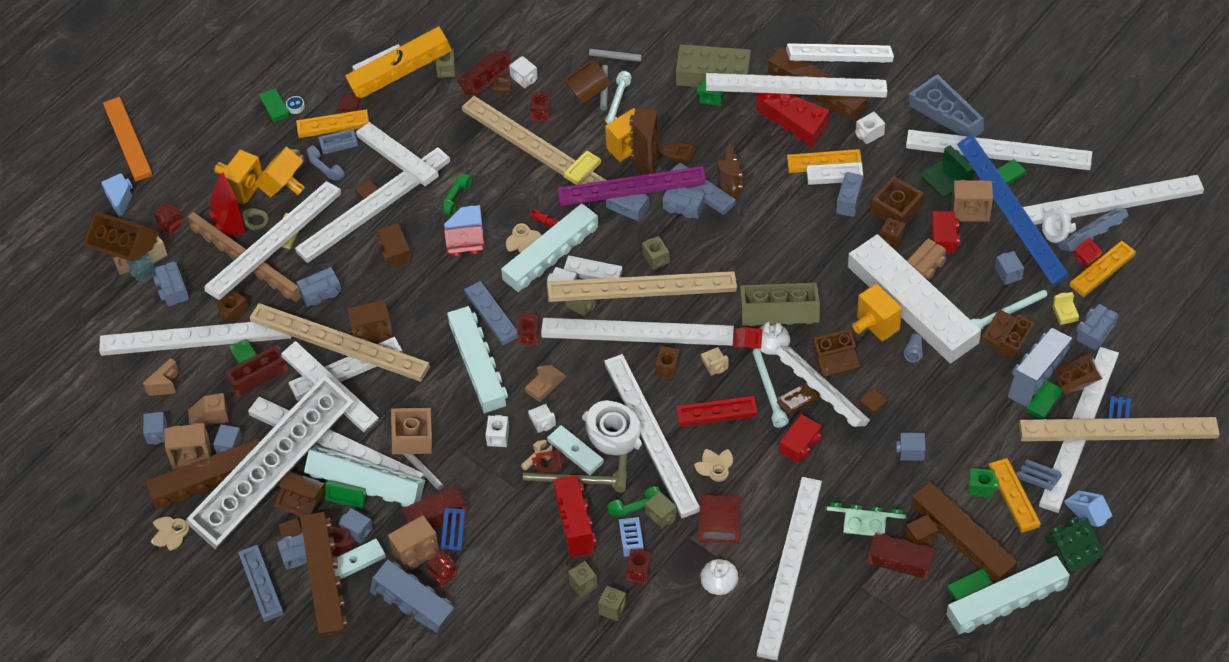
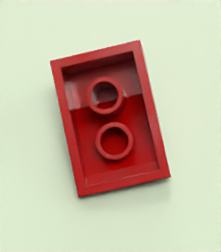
M220 173L209 202L211 211L208 212L212 222L216 221L217 223L215 228L229 238L245 233V228L237 199L224 173Z

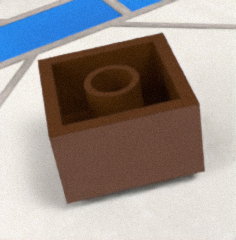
M892 176L872 198L870 213L885 222L890 217L907 225L922 208L924 193Z
M385 300L347 308L354 337L374 344L393 338Z

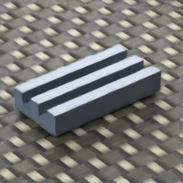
M354 129L319 137L323 154L358 146Z
M1028 459L1025 461L1026 465H1022L1021 472L1018 471L1016 474L1018 479L1052 491L1062 477L1061 472ZM1026 473L1032 474L1037 478L1027 475Z

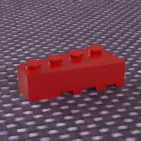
M759 93L757 95L758 112L771 121L781 124L784 130L791 131L795 134L796 138L800 141L804 140L813 149L829 124L830 110L791 94Z
M577 475L553 479L554 491L570 558L594 553L593 545H597L595 533L591 531V517L587 516L586 512L588 511L587 500L582 497V494H584L583 483L578 482Z

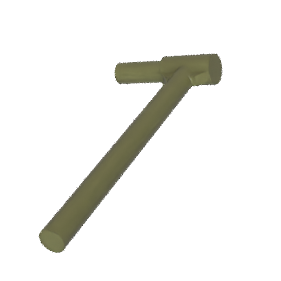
M627 454L619 456L618 470L613 474V477L577 475L578 482L612 485L615 491L625 492ZM523 473V480L553 482V479L573 475Z

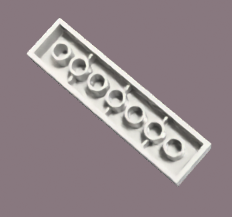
M878 234L849 253L848 267L869 287L877 283L902 307L901 317L950 364L979 344L981 330Z

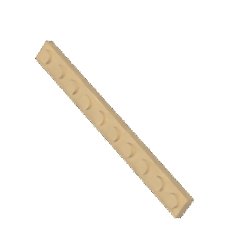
M475 96L462 106L463 112L563 176L564 172L576 161ZM592 172L580 184L606 180Z
M734 272L547 281L546 284L548 302L736 292L737 290Z
M258 303L250 316L252 323L422 382L430 368L429 362Z
M1216 417L1019 421L1021 441L1218 438L1220 435Z

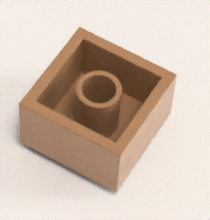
M954 181L951 211L956 213V219H959V221H990L993 202L992 181Z
M431 408L391 409L392 454L432 453Z
M204 423L164 428L165 449L173 469L182 468L212 456L211 442Z
M424 515L388 535L392 555L404 572L417 568L419 564L433 559L440 553L436 533Z

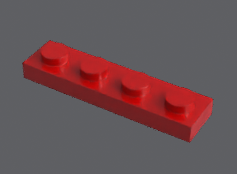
M754 396L676 406L679 427L757 416Z

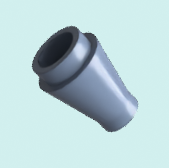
M919 334L911 335L904 350L905 359L912 363L918 362L923 357L922 337Z

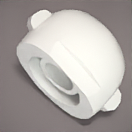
M600 401L583 414L582 418L586 421V431L590 441L601 452L616 456L627 454L634 448L638 450L641 447L642 442L639 439L640 422L638 417L625 405L613 401ZM609 430H618L617 432H609Z

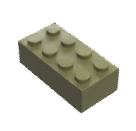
M680 44L676 67V85L698 87L699 84H702L703 78H706V73L749 75L751 50Z
M817 283L740 286L742 325H764L767 322H770L769 325H775L776 322L788 325L820 322V301Z

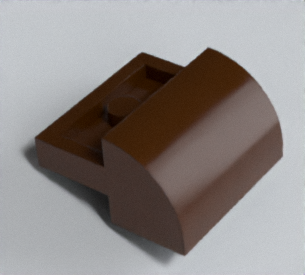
M592 59L563 79L582 104L591 100L593 96L605 90L611 84L600 66Z
M727 146L725 161L718 160V188L734 199H738V194L743 189V181H740L743 179V169H740V161H737L734 147Z
M998 309L984 332L981 341L998 349L996 354L1004 357H1013L1020 350L1035 323L1019 314L1014 317Z
M851 329L813 338V354L823 378L860 368Z
M1091 353L1081 356L1055 370L1059 385L1067 397L1103 379Z
M289 471L279 484L281 489L274 507L297 516L314 514L318 503H322L325 496L326 483Z

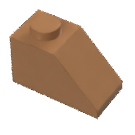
M224 394L204 396L188 410L189 425L204 423L206 426L229 422L228 407Z

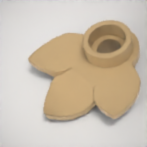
M517 224L512 231V235L507 238L506 248L509 252L518 249L521 253L540 238L541 234L538 231L530 230L526 224Z
M705 449L702 458L703 462H697L694 466L699 474L710 476L712 480L721 482L729 475L728 469L733 464V456L728 449L720 455Z
M159 518L153 521L154 526L159 532L154 536L151 543L158 547L167 545L169 551L174 550L182 544L183 537L189 532V525L180 518Z

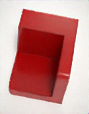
M749 327L734 329L733 348L761 349L762 329Z

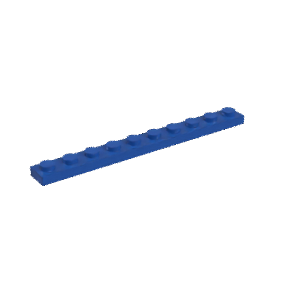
M973 134L960 141L957 146L972 164L979 178L984 181H992L994 200L1052 285L1055 286L1070 276Z

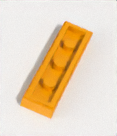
M367 109L297 120L298 137L303 138L362 128L369 123Z
M860 149L787 155L789 173L807 172L806 168L810 165L862 162Z
M1123 241L1119 242L1073 279L1069 286L1085 297L1133 258L1136 251Z
M1008 458L989 463L988 468L989 470H995V478H998V488L1020 532L1023 533L1040 527L1041 523Z

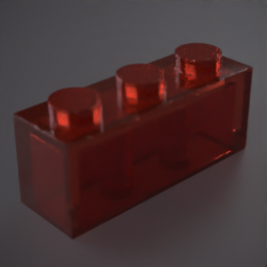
M494 50L459 77L457 81L464 94L477 95L509 70V65L513 62L506 50Z
M277 345L225 372L228 383L237 397L288 371L287 362L281 357L282 353Z
M457 485L401 509L406 524L424 515L433 529L442 527L444 508L465 510V515L468 514L466 502ZM448 513V522H450L452 513ZM458 513L456 515V520L459 519L460 514Z
M875 533L868 554V564L928 580L935 549L923 544H914L905 539L899 540L886 534Z

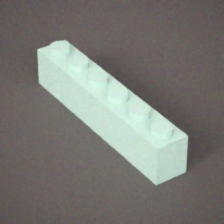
M580 204L501 268L503 280L517 292L528 287L531 281L536 277H540L548 267L553 266L559 258L568 254L586 236L596 231L598 215L585 205Z
M469 306L448 312L450 328L483 412L487 413L506 407L507 391L505 387L501 388V376L499 372L494 370L496 368L493 357L488 355L490 353L487 342L482 340L484 335L481 327L477 328L478 320L475 312L471 313Z
M319 446L309 449L304 470L305 473L311 474L310 476L313 478H324L366 488L367 495H378L383 497V500L389 502L397 501L402 506L408 508L420 503L425 483L424 479Z
M1055 556L949 604L946 615L959 635L964 632L969 633L981 624L986 625L1001 615H1009L1018 607L1024 608L1036 599H1044L1053 591L1063 590L1068 584L1070 575L1058 557Z

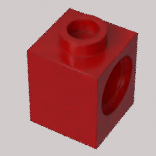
M1089 237L1075 249L1073 255L1087 268L1101 256L1102 250Z

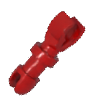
M535 209L532 210L533 213H530L532 219L539 220L541 224L548 225L550 228L559 222V220L551 218L547 214L543 215Z

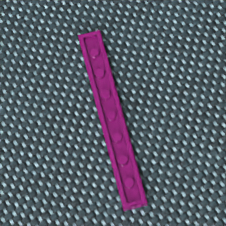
M703 166L559 187L557 191L560 206L705 185L706 177Z

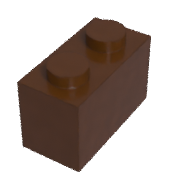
M398 223L377 229L378 237L376 242L378 248L383 249L381 252L384 262L388 261L390 268L412 261L409 247Z

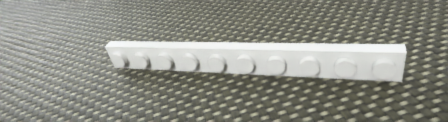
M706 73V91L861 97L887 96L886 80Z
M908 130L906 148L944 153V148L951 145L961 155H964L957 144L965 139L966 136ZM975 138L988 158L1009 161L1015 159L1017 162L1090 170L1092 151Z
M437 147L421 160L438 171L450 162V157ZM403 171L295 248L296 253L309 263L416 187L420 182Z
M1198 175L1023 208L1032 222L1037 225L1042 224L1045 213L1052 208H1061L1074 218L1112 211L1115 208L1122 209L1203 194L1204 188Z
M326 181L206 284L205 292L218 300L224 297L339 197L341 189Z
M543 318L541 336L543 338L733 346L734 326Z
M252 322L100 336V354L102 356L235 344L245 339L248 342L290 339L291 336Z
M1103 347L1099 348L1095 363L1103 379L1084 388L1072 419H1095L1117 361L1118 352ZM1086 440L1063 441L1053 467L1054 470L1061 472L1062 477L1052 491L1044 490L1039 507L1059 513Z
M623 354L605 360V366L625 406L638 417L641 425L640 436L681 518L700 512V506Z
M258 397L248 412L250 416L275 427L289 410ZM330 429L314 445L414 477L425 478L424 473Z
M805 477L801 479L757 650L758 657L778 660L822 485L820 480Z

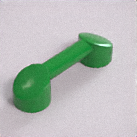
M462 174L456 178L454 185L443 200L445 215L452 216L454 214L456 203L452 201L460 187L464 189L470 187L472 182L471 175Z
M656 486L648 488L644 492L646 499L623 506L621 500H614L607 505V510L612 516H625L627 513L644 508L645 503L660 490Z

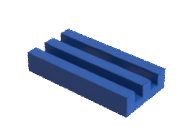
M1111 396L1108 419H1113L1114 404H1118L1116 419H1121L1122 405L1125 406L1124 418H1129L1131 399L1123 400V397L1115 399V396Z
M444 508L440 549L461 550L465 510ZM448 513H452L449 545H445ZM458 513L460 515L457 535V546H453L456 515Z

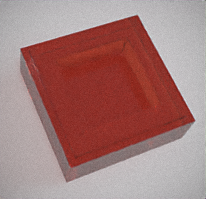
M344 94L338 105V111L346 113L357 111L361 98Z

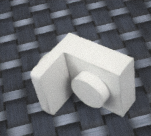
M546 404L528 411V415L538 433L548 431L556 426L555 416L550 412Z

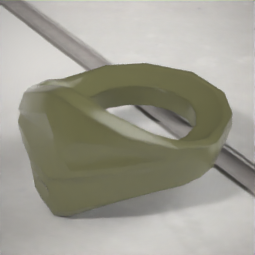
M255 208L246 209L241 216L244 226L251 230L263 229L269 221L267 213ZM253 215H260L264 218V222L261 225H253L248 223V218Z

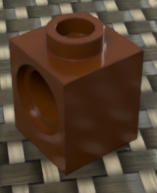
M888 217L881 229L880 237L894 250L898 249L904 238L906 223Z
M233 289L217 303L219 316L225 321H230L232 324L249 310L246 298Z
M661 346L655 364L657 376L675 379L680 362V349Z
M927 514L907 524L905 535L914 549L918 550L937 540L939 528L937 523L931 520Z

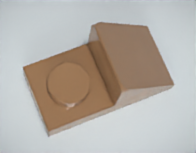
M170 358L143 382L146 394L152 396L176 393L171 380H174L180 372L173 359Z
M552 365L538 366V376L525 387V392L539 402L566 378V375Z

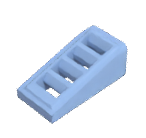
M639 517L619 519L624 557L644 554ZM636 524V526L624 527V525ZM636 530V532L625 533V531ZM637 536V538L626 539V537ZM638 542L637 544L627 545V543Z

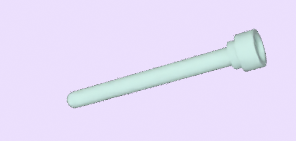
M626 71L620 72L617 76L616 82L618 87L606 119L607 124L614 121L624 89L631 82L632 77Z
M1042 290L1002 310L1011 314L1045 298L1047 291ZM997 312L982 319L973 318L971 321L982 330L984 326L991 323Z
M754 349L753 355L773 410L771 417L773 425L778 428L783 427L789 422L787 414L776 403L777 397L760 350Z

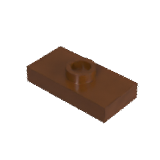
M805 383L779 397L776 403L791 415L816 401L819 395Z

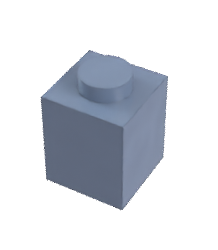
M1014 251L1003 253L996 258L995 269L1005 285L1022 279L1024 267Z
M164 413L144 414L143 434L147 444L165 442L164 428H167V421Z
M220 425L213 444L217 454L240 446L243 439L240 428Z
M901 433L900 441H896V453H900V460L924 461L926 451L925 433Z
M352 508L340 519L339 525L342 534L360 544L363 543L373 530L371 519Z

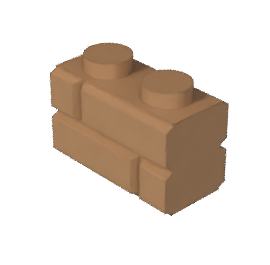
M928 238L907 262L925 279H931L935 269L938 266L942 267L944 265L946 250Z

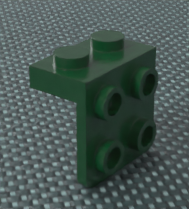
M949 145L944 148L943 160L923 171L921 177L942 198H946L953 193L954 181H972L974 168L969 161H966L961 156L958 150Z
M1072 517L1066 521V525L1062 527L1060 525L1055 526L1049 530V534L1044 536L1047 544H1056L1070 572H1074L1104 555V551L1088 518Z

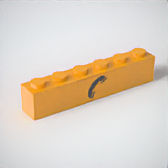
M438 26L345 76L357 99L360 100L446 55L452 49L441 28Z

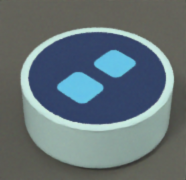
M298 96L291 97L286 102L287 110L292 114L301 113L305 108L303 99Z

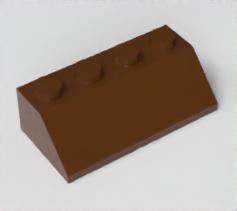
M635 108L634 115L630 116L629 123L632 126L630 131V138H632L631 149H633L631 161H634L635 170L640 175L656 173L659 160L657 110Z
M95 211L82 246L133 262L153 249L159 232L143 225Z

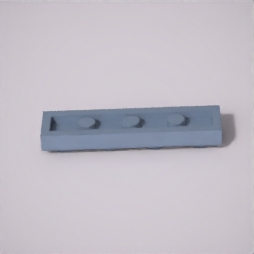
M680 162L671 171L687 169L688 167ZM707 180L705 185L685 187L705 193V203L723 215L736 204V199Z
M1115 208L1068 236L1064 241L1059 242L1060 250L1075 251L1089 237L1093 240L1097 234L1107 232L1109 227L1122 223L1123 219L1129 216L1127 210Z
M481 281L464 289L465 295L502 345L519 337V332Z
M258 545L239 551L240 559L264 622L284 615Z

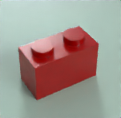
M933 211L931 222L932 241L944 247L946 253H956V246L960 245V234H957L956 231L959 230V219H956V213L952 211Z
M801 414L779 442V453L799 464L803 458L806 459L810 455L814 444L817 445L821 441V425Z

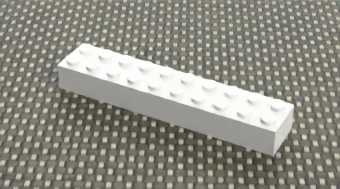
M324 375L186 519V523L216 549L300 461L309 449L351 407L354 401Z

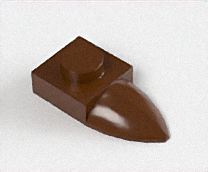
M680 143L669 144L659 149L664 156L671 158L673 162L688 164L696 151L694 145Z

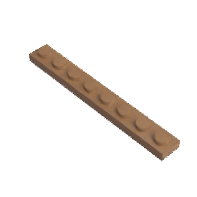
M194 212L188 216L191 230L195 233H200L207 242L214 243L220 251L228 253L231 259H237L246 251L245 248ZM263 262L253 270L259 279L267 281L273 289L277 288L287 299L291 298L297 302L301 298L299 287Z

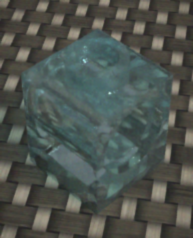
M146 254L133 262L126 261L130 274L142 284L156 274L153 260Z

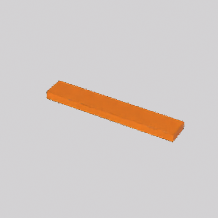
M120 97L103 102L135 182L153 176Z

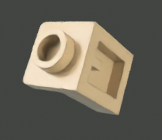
M718 347L701 354V359L711 376L720 374L728 369V357L723 356Z

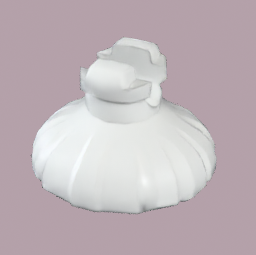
M1061 208L1048 210L1042 219V231L1047 240L1053 243L1064 241L1069 233H1073L1076 230L1075 223H1070L1072 217Z
M767 322L759 328L762 329V343L759 350L768 355H778L776 351L779 347L789 346L790 336L788 330L780 323L776 322L775 325H769L770 322Z
M723 559L710 561L704 566L700 574L701 584L704 589L716 595H723L733 591L738 583L736 567Z

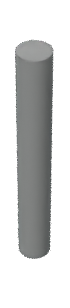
M597 49L589 50V56L638 62L642 60V55Z
M602 65L601 69L608 77V66ZM608 86L605 90L600 91L601 110L607 109Z
M403 454L420 472L424 473L426 479L437 490H441L444 487L443 483L414 454Z

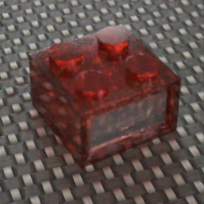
M700 496L699 542L739 544L741 497Z

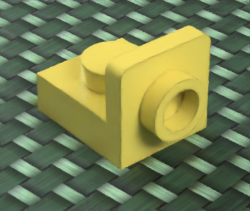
M1073 292L1060 293L1054 296L1052 307L1060 325L1079 320V315L1073 303Z

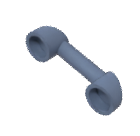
M312 145L307 149L310 163L325 173L328 178L338 181L345 176L340 166L335 165L330 169L319 160L321 154L315 146Z

